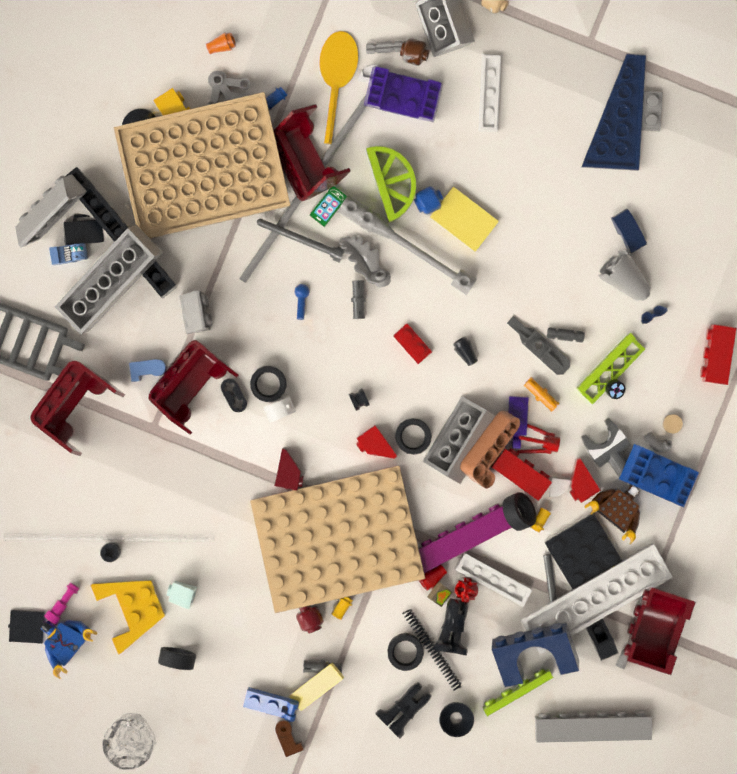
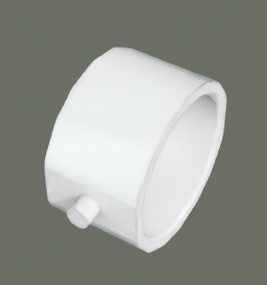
M290 397L264 407L269 422L296 412Z

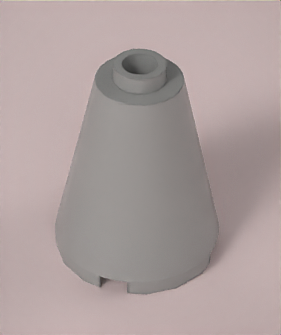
M626 249L618 251L620 255L616 258L614 256L609 258L599 272L601 274L598 277L636 301L646 300L650 295L649 291L651 288L630 253Z

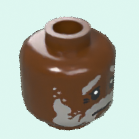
M410 38L407 42H403L400 56H402L404 62L419 66L423 61H427L430 50H427V44L424 41Z

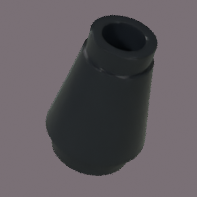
M466 336L453 343L454 351L468 366L478 361L471 341Z

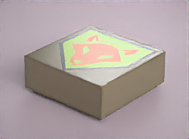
M438 582L427 597L442 607L453 591Z

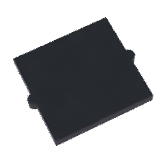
M11 610L10 624H8L9 642L42 644L43 630L41 628L44 625L45 612Z

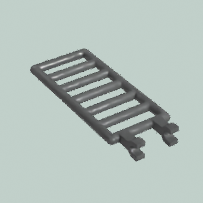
M0 302V311L6 312L0 327V349L13 315L24 319L9 359L0 356V364L49 381L52 373L59 376L63 371L62 368L55 366L63 345L83 351L85 344L66 337L68 333L67 327ZM32 322L40 325L41 329L28 364L24 365L16 362ZM48 329L59 332L46 370L43 372L34 367Z

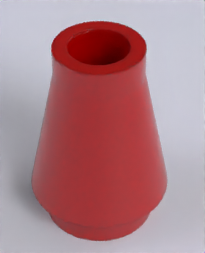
M440 564L425 572V579L419 580V582L428 591L436 586L447 574V571Z

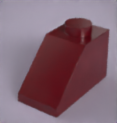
M282 448L274 486L297 491L298 487L303 485L304 476L301 475L300 468L288 450Z

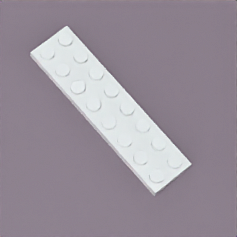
M651 544L521 619V622L526 631L537 627L551 626L555 623L567 622L570 634L573 636L642 596L644 589L656 588L673 577L654 544ZM536 647L539 654L547 651L544 648Z

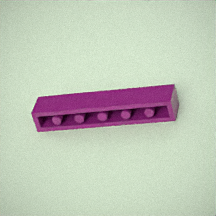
M495 504L488 508L489 512L485 514L480 512L472 516V521L458 523L455 525L456 529L451 532L445 530L438 534L439 538L433 541L430 538L420 543L419 553L424 573L512 528L504 517L503 505Z

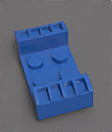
M634 444L619 479L684 508L699 472Z

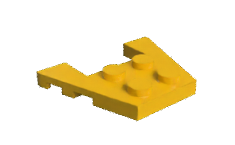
M151 580L94 583L90 585L96 601L116 594L130 631L112 638L118 654H121L165 617Z

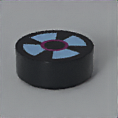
M617 379L609 381L605 388L606 394L612 399H620L626 390L624 383Z

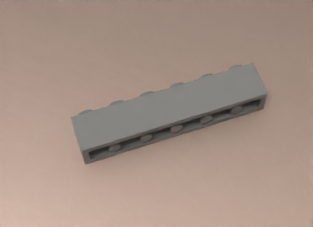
M618 711L616 715H608V712H597V715L579 712L576 716H570V713H558V716H551L550 713H540L539 716H535V740L537 743L652 740V717L646 711H635V714Z

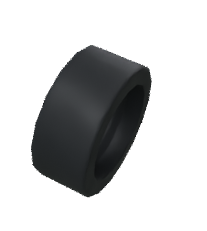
M263 366L257 369L250 380V388L253 395L264 402L278 400L285 393L287 387L283 372L272 366ZM264 373H273L279 379V389L273 395H264L257 387L258 378Z
M415 418L406 419L400 423L395 434L396 443L399 448L405 453L412 455L425 451L430 445L432 438L428 425L422 420ZM416 425L424 431L425 438L419 447H408L403 442L402 433L406 427Z
M517 492L504 499V517L513 529L522 531L535 524L536 510L527 495Z
M408 633L395 636L389 642L387 649L391 665L402 671H410L418 667L424 655L420 640ZM402 641H409L416 647V657L410 663H401L394 656L396 645Z
M161 647L158 663L173 669L193 670L196 654L180 648Z

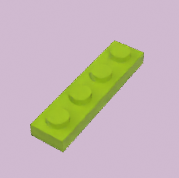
M542 668L534 673L535 676L529 680L525 678L523 684H518L514 689L508 688L501 692L502 696L495 699L493 697L484 703L485 706L482 707L487 717L554 678L549 669L544 670Z

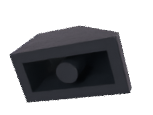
M603 618L586 627L601 661L618 654L614 639Z

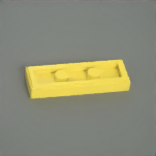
M332 662L290 694L289 697L299 702L298 708L302 711L343 680L344 676Z

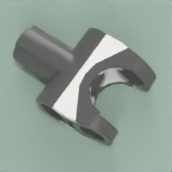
M607 418L604 422L608 427V438L604 443L596 444L586 434L581 436V439L589 455L599 468L609 462L618 477H620L627 461L623 451L628 449L631 444L623 432Z

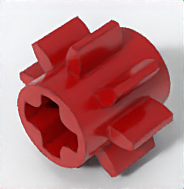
M464 578V581L458 580L455 586L456 597L461 598L462 602L475 600V597L478 595L477 582H472L471 578Z

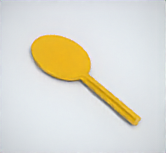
M343 31L330 35L320 53V72L323 80L331 87L324 144H332L339 88L344 87L351 81L358 64L356 43L350 34Z

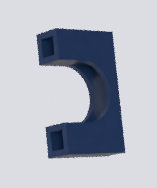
M567 622L555 623L543 628L537 627L525 632L519 631L512 635L498 636L492 639L491 650L505 687L523 684L524 671L518 656L522 651L530 647H541L551 652L556 660L560 675L579 671L580 660Z

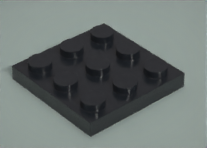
M594 513L544 542L572 590L622 562L621 557Z

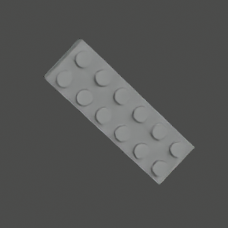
M137 225L127 228L57 303L55 308L80 334L91 330L163 252Z

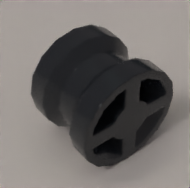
M363 388L359 389L357 393L349 394L356 411L360 410L362 406L367 407L370 405Z
M114 542L105 544L100 550V556L106 562L116 561L121 554L120 546Z

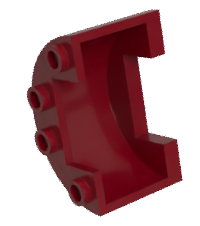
M652 587L644 589L640 605L636 604L634 608V622H630L627 633L630 636L628 644L625 645L623 655H626V660L671 675L677 660L675 651L686 619L690 620L696 602Z

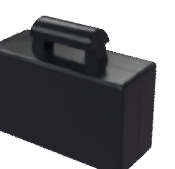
M74 214L72 222L63 223L65 246L104 242L103 228L97 220H76V218L90 217L89 215Z

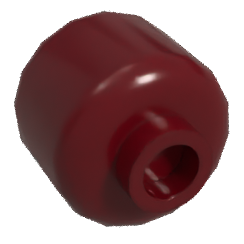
M317 606L299 608L300 612L296 614V619L303 632L310 634L322 628L321 625L324 620Z

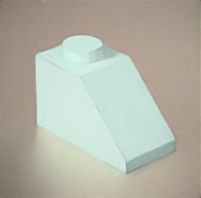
M174 581L173 585H169L167 596H170L169 602L190 609L193 605L197 586Z

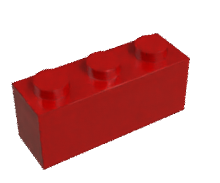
M710 325V328H707L706 339L708 340V345L704 347L703 351L705 365L700 370V377L703 378L702 382L728 385L736 328L721 325Z
M504 448L491 467L539 501L552 484L549 480L550 476L542 470L538 473L533 469L535 465L527 459L524 462L518 458L519 453L512 448H509V450Z

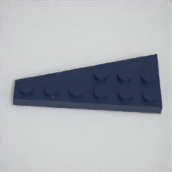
M626 54L581 168L639 171L646 55Z

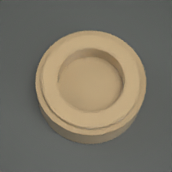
M670 414L664 418L663 428L666 432L674 434L682 429L683 422L679 416Z

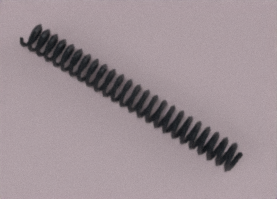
M412 609L403 612L402 614L407 613L404 618L411 615L406 619V621L412 619L408 624L416 621L410 627L417 625L413 628V630L419 628L415 632V634L420 632L417 637L424 634L419 638V640L425 638L421 643L427 641L423 646L430 644L425 649L427 650L432 647L428 651V653L433 651L430 656L437 653L432 659L438 657L434 660V662L440 660L436 665L443 663L438 667L439 669L445 666L440 672L447 669L442 675L448 672L450 673L445 678L452 675L447 679V681L453 679L449 684L457 681L451 686L453 688L458 685L453 691L460 688L461 682H459L457 676H454L455 673H452L453 670L448 666L449 663H446L447 660H444L442 654H439L440 651L434 650V641H431L432 638L426 635L427 631H425L423 625H420L421 622H418L419 619H416L417 616L414 615Z

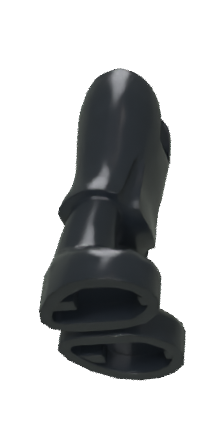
M453 598L449 599L446 606L445 620L441 627L442 631L434 650L467 656L468 649L461 644V634L464 632L468 602H462L461 600L458 602L457 599Z
M419 682L412 685L399 700L395 701L391 708L388 710L379 709L375 713L386 726L393 721L400 711L403 713L398 720L388 727L399 739L403 737L404 728L411 719L413 720L415 714L429 702L432 696L427 691L418 700L414 698L422 688Z

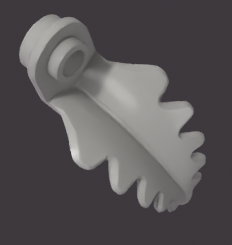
M356 236L340 238L339 244L342 245V249H345L344 253L351 254L348 260L356 263L354 265L356 272L363 274L368 282L375 284L379 288L390 284V272L379 267V251L377 249L370 250L371 243L369 241L362 244V237H359L358 240H356Z

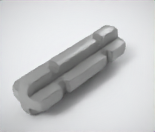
M399 40L395 41V43H392V41L377 42V44L367 43L366 53H389L394 50L395 52H400L403 42Z

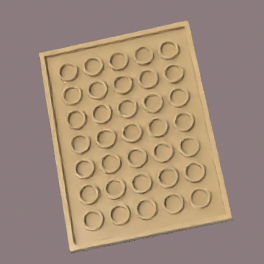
M264 92L113 127L135 223L150 239L291 206Z
M400 466L297 489V491L293 490L250 500L275 613L425 579Z

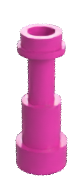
M71 582L66 586L68 589L62 598L57 600L52 609L48 610L44 615L46 619L56 625L67 607L66 604L74 593L78 594L80 589Z

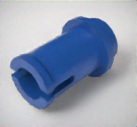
M281 86L279 88L276 87V90L266 98L270 110L281 100H286L285 97L288 96Z

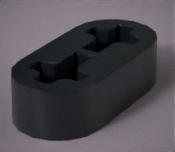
M225 379L221 384V391L232 411L243 412L247 407V400L238 383L234 379ZM227 382L230 384L234 383L235 386L232 388L235 393L234 395L229 390L225 391L224 388L227 386ZM234 396H236L239 401L243 400L244 403L241 405L242 409H239L238 407L234 408Z

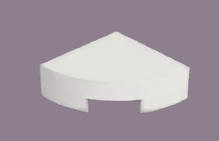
M371 64L363 69L359 74L358 81L369 83L372 68L375 66L379 67V64Z
M551 478L552 484L550 485L549 497L563 494L569 488L571 480Z

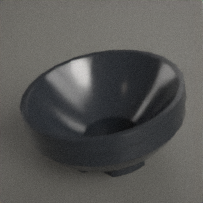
M452 702L442 709L439 716V724L447 735L462 737L471 731L474 725V715L466 704ZM455 712L460 713L462 716V720L459 723H453L450 719L451 715Z

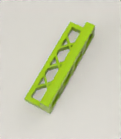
M628 333L576 388L592 405L605 392L607 383H600V376L604 371H611V380L618 379L645 350L631 333ZM631 343L639 349L634 355H626V348ZM626 357H632V358L627 362ZM617 358H624V366L621 369H613V362ZM591 385H597L598 393L591 398L585 391Z

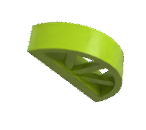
M381 146L366 148V152L388 222L391 223L403 216L414 200L416 192L415 174L407 159L397 151ZM376 153L389 155L382 171ZM394 159H397L408 172L384 180ZM410 179V196L408 198L386 186ZM389 195L406 203L397 213H394Z

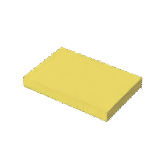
M452 187L444 200H442L441 208L434 211L430 216L431 219L474 252L477 251L499 222L455 187Z

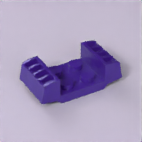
M375 66L371 71L363 105L434 123L443 84L430 79L424 81L389 72V69Z

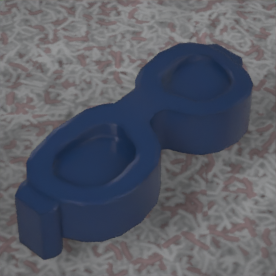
M658 305L654 307L652 314L644 312L641 316V323H649L654 317L664 315L668 309Z

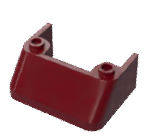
M316 104L291 111L274 129L282 169L300 201L309 200L334 187L351 172L350 168L338 171L331 166L325 169L309 137L313 133L314 124L309 116L318 108Z
M193 340L185 347L152 388L148 399L171 422L191 435L193 432L185 425L191 417V409L188 407L189 403L210 377L220 379L226 375L227 371L236 378L239 375L199 341Z
M71 361L65 366L34 408L30 419L37 428L69 453L81 456L82 452L68 442L73 435V427L66 419L88 390L95 395L103 394L107 388L121 397H124L126 394L81 362Z

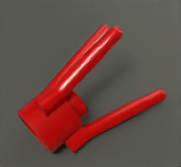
M527 424V427L545 435L543 440L519 436L521 440L540 443L542 448H545L517 450L519 454H551L552 452H558L560 446V437H555V433L547 432L531 424Z

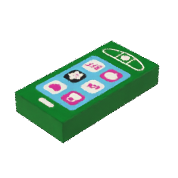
M335 186L330 188L309 216L325 227L347 196Z

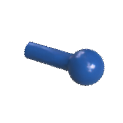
M299 284L294 290L298 298L297 320H304L305 298L309 296L310 290L307 285Z

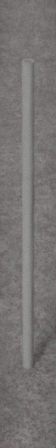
M365 96L322 157L321 161L324 167H326L367 107L363 105ZM297 196L276 225L284 228L302 202ZM275 232L270 233L239 278L245 283L247 282L279 234Z

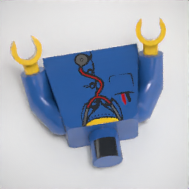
M47 621L41 630L49 635L44 642V650L53 668V675L61 679V671L67 674V669L63 668L62 665H67L86 640L93 642L90 636L91 634L97 635V631L91 630L82 621H62L57 627L50 621Z

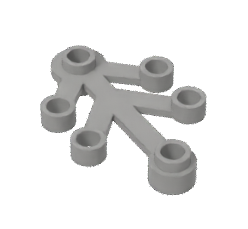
M218 70L213 71L208 77V83L212 87L211 101L208 105L218 103L220 91L225 96L224 101L249 96L231 92L227 87L233 86L240 87L244 91L248 90L250 82L246 78L240 80L227 78L224 72ZM220 77L221 82L215 83L214 79ZM243 81L248 82V86L245 88L241 87Z

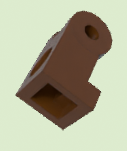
M281 719L276 724L275 731L285 756L289 757L303 751L304 745L302 741L296 742L292 732V723Z

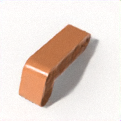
M504 410L500 411L462 460L460 469L473 482L485 489L490 488L494 484L495 475L489 468L520 426L519 418Z

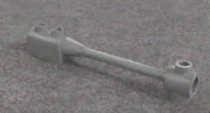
M348 195L338 210L340 214L369 233L373 232L388 239L390 238L453 279L451 286L465 295L469 293L475 284L476 278L462 269L459 273L451 270L395 233L380 215Z

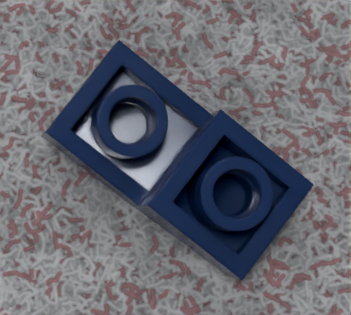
M628 209L611 217L617 234L621 235L629 253L632 254L647 245L637 222Z

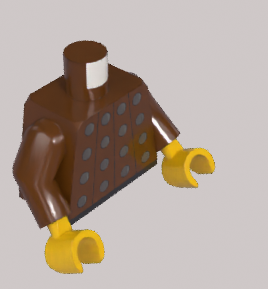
M630 485L625 493L619 489L612 488L601 491L591 502L585 505V508L592 507L590 514L597 511L621 532L625 533L622 536L623 541L626 537H629V544H632L636 539L640 510L639 505L633 500L640 491L634 486Z

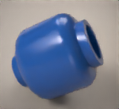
M429 186L416 193L414 202L420 213L423 212L428 215L440 209L441 201L444 199L439 189L435 191L433 187Z

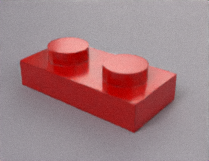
M408 324L404 325L393 335L417 364L432 353L429 347Z

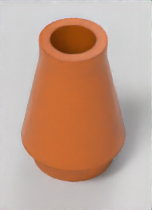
M225 32L211 42L206 43L209 54L231 51L232 48L236 47V43L232 33Z

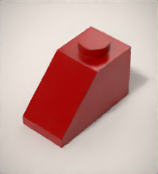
M376 425L356 438L358 440L356 445L362 453L366 451L369 455L393 459L397 457Z
M580 458L575 459L569 486L571 491L569 493L574 501L578 500L582 503L601 490Z

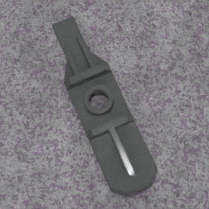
M514 316L507 322L519 334L521 343L556 375H564L570 368V360L535 329L525 327ZM538 341L542 343L540 349L535 347V343Z

